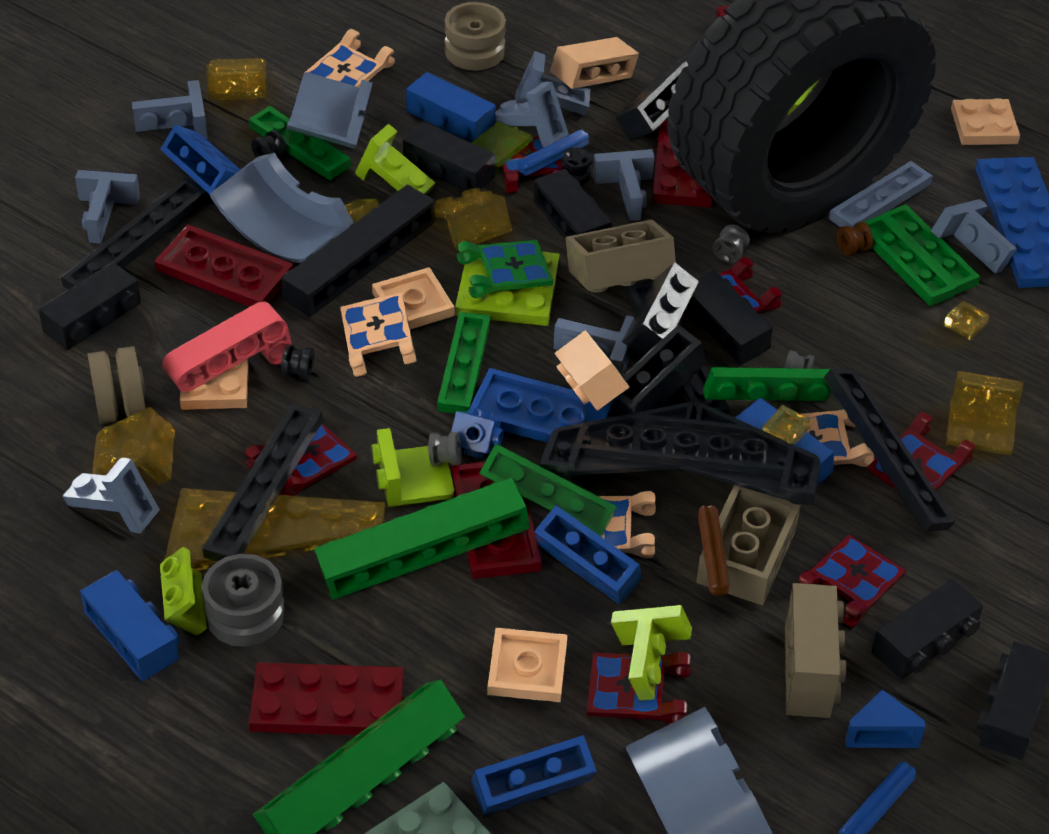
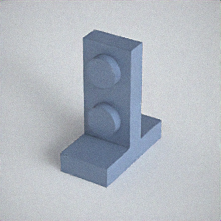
M534 51L515 93L517 103L528 102L526 93L542 82H553L560 107L570 112L586 115L590 103V89L585 87L571 89L560 79L543 74L545 54Z
M199 80L187 81L189 96L132 102L136 132L173 128L175 124L181 127L194 125V131L199 132L204 138L208 139Z
M542 82L526 93L528 102L517 103L516 100H510L501 104L500 109L495 112V126H536L542 147H546L569 135L553 82Z
M653 150L594 154L593 179L595 184L618 182L629 221L641 220L642 208H646L645 190H640L641 180L653 178Z
M77 171L75 180L78 198L80 201H89V210L83 213L82 227L84 230H87L89 243L102 242L114 203L138 205L140 191L137 174Z
M981 199L946 207L931 232L939 239L954 235L995 274L1002 272L1017 248L982 217L988 206Z
M626 315L620 332L558 318L554 329L553 349L559 350L586 330L623 377L633 350L625 345L622 340L634 317Z
M120 458L106 476L81 473L63 495L68 506L119 512L130 532L142 533L160 510L135 464L129 458Z

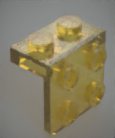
M265 59L211 60L209 65H206L209 100L266 98Z
M473 188L462 192V197L456 199L447 197L435 202V217L447 220L454 249H458V244L462 241L478 244L512 231L504 196L492 194V191L483 192L479 188Z
M151 407L132 414L111 426L104 427L96 436L92 474L106 476L120 458L132 459L136 467L140 466L159 484L171 480L175 429L170 422L164 420Z

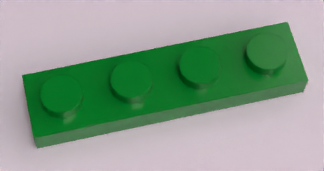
M271 106L248 119L249 128L262 137H265L266 133L271 130L279 132L286 143L288 154L329 181L351 167V158L324 140L287 130L290 118Z
M907 204L882 213L957 287L955 295L978 286L980 276L942 238L939 239L931 232L932 229Z
M883 214L864 221L872 233V249L929 306L955 296L957 287Z
M459 312L437 402V412L456 414V411H469L473 403L490 329V315Z
M711 367L703 393L706 400H758L762 398L763 400L827 401L831 388L825 381L824 376L830 369Z
M496 443L479 473L494 483L512 477L521 497L550 512L557 505L600 537L603 536L617 510V506Z

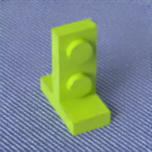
M390 124L386 125L370 140L355 174L364 181L375 171L397 191L408 184L427 195L433 189L435 182L391 146L398 131Z
M682 605L614 611L612 613L611 624L621 644H634L628 678L640 701L654 700L656 684H660L661 681L659 663L661 655L665 654V641L691 639L692 627Z

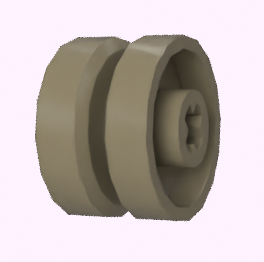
M481 2L462 3L447 12L445 17V55L447 59L457 67L474 71L485 70L498 65L503 60L505 54L504 36L506 32V19L503 12L495 6Z
M130 346L117 349L115 353L116 370H111L109 356L105 351L87 353L99 423L117 422L119 417L117 401L123 400L125 415L129 419L146 417L143 397L146 396L142 368L138 366L135 347Z

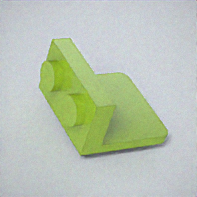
M390 428L377 430V444H371L373 463L380 466V469L376 470L379 490H385L388 507L445 500L454 496V486L448 463H442L439 467H432L428 446L395 450Z

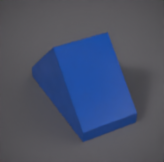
M882 689L850 720L845 747L920 748L926 727L925 720Z

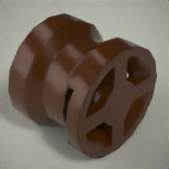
M864 221L855 223L853 227L842 226L837 230L838 246L845 256L854 255L857 250L861 252L871 250L873 237L869 226Z

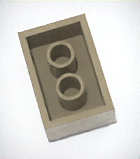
M652 219L565 237L569 272L591 292H603L608 287L615 285L631 286L635 285L638 280L648 278L655 280L674 262L676 263L674 237Z
M733 486L719 516L730 583L727 594L763 606L796 532L801 504H793L781 498L740 486ZM702 551L696 583L709 587L704 552Z
M793 583L785 622L786 715L830 718L833 704L840 703L841 682H845L846 660H840L839 653L844 651L845 631L839 630L838 623L843 621L844 603L843 601H837V586Z

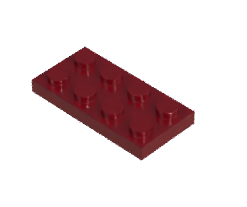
M665 119L659 127L652 203L711 208L712 197L683 170L675 159L668 136V119Z
M187 225L154 261L155 270L249 307L259 302L269 303L282 288L281 277L289 270L294 269L292 263L191 225Z
M485 462L451 466L456 497L494 483L479 474ZM522 497L527 508L530 529L467 551L472 579L541 571L542 562L527 499Z
M257 662L249 718L250 732L358 735L402 701L403 667Z

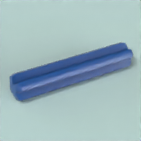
M580 129L519 160V172L523 173L524 176H529L563 158L564 152L568 149L587 146L589 144L588 133Z
M900 762L842 826L839 834H867L915 780V768L909 766L907 762Z

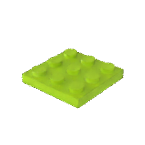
M542 252L553 279V286L492 291L480 298L471 297L469 287H473L470 283L472 275L479 274L487 277L482 261L479 258L472 263L465 264L455 306V316H459V312L490 315L491 320L548 326L560 254Z

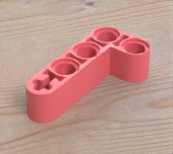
M259 302L169 352L162 361V368L180 391L189 392L259 352L262 353L270 364L278 365L282 361L285 346L287 344L292 345L288 326L269 303Z

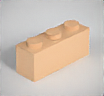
M618 37L557 47L550 72L571 89L632 77L639 53Z
M586 330L555 352V355L561 362L556 367L584 405L590 401L598 411L629 388L618 370Z

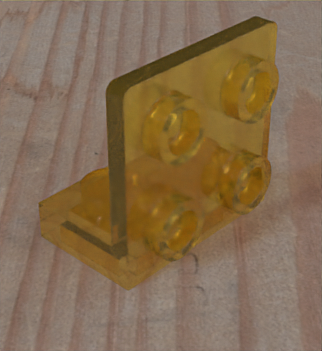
M957 371L950 400L946 443L959 446L963 440H968L976 445V450L1012 455L1016 413L1023 392V382Z

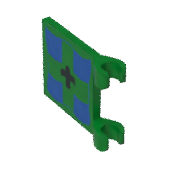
M537 240L476 245L468 241H462L458 244L460 252L457 254L458 262L465 265L480 258L487 275L485 277L475 274L470 277V283L473 287H469V293L473 298L483 297L492 291L553 286L552 276Z

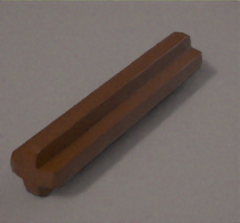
M703 505L699 508L698 519L709 591L714 596L719 594L724 596L729 592L730 583L718 509L713 505L708 507Z

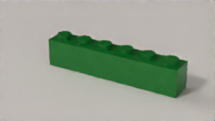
M511 477L481 489L461 494L442 503L428 506L414 513L394 518L372 528L363 529L344 538L327 542L314 548L330 596L332 600L528 530L530 529L526 505Z
M441 679L425 683L252 815L265 834H315L322 828L324 831H327L343 820L344 817L341 813L351 805L353 808H356L368 801L373 796L371 790L381 783L384 786L395 780L401 774L399 770L401 766L408 761L412 764L429 753L428 745L436 739L440 742L457 731L455 724L465 716Z

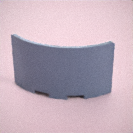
M309 72L304 73L286 129L355 149L373 83L361 80L360 87H356Z
M275 153L255 158L210 194L221 213L246 239L268 254L289 262L302 263L309 255L317 252L331 239L336 238L354 223L341 198H329L313 191L307 194L299 189L300 182L286 170Z
M705 707L626 747L668 834H773L744 779H736L734 772L740 770Z

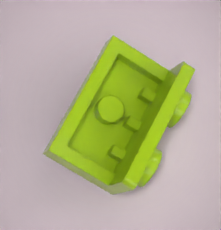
M182 547L160 564L165 621L198 636L207 629L202 594V576L200 572L191 568L190 550Z

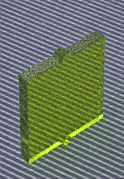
M498 121L471 143L494 153L495 166L500 167L532 142L533 136L519 130L518 127H511Z

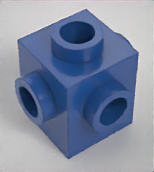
M474 408L473 413L456 411L451 432L459 433L461 447L464 448L463 454L482 458L483 453L489 454L492 451L495 443L501 445L504 431L500 428L501 420L492 418L493 412Z

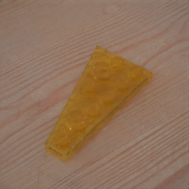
M181 488L165 559L180 548L185 547L190 550L191 567H195L197 571L209 569L208 564L218 562L204 558L202 547L237 492ZM278 495L243 554H254L262 558H271L286 555V550L304 547L305 551L314 550V548L318 547V544L338 540L358 533L363 529L383 524L386 512L385 502Z

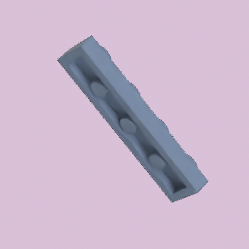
M910 161L831 209L829 219L839 227H853L857 222L867 221L880 216L882 213L893 209L931 185L933 175Z

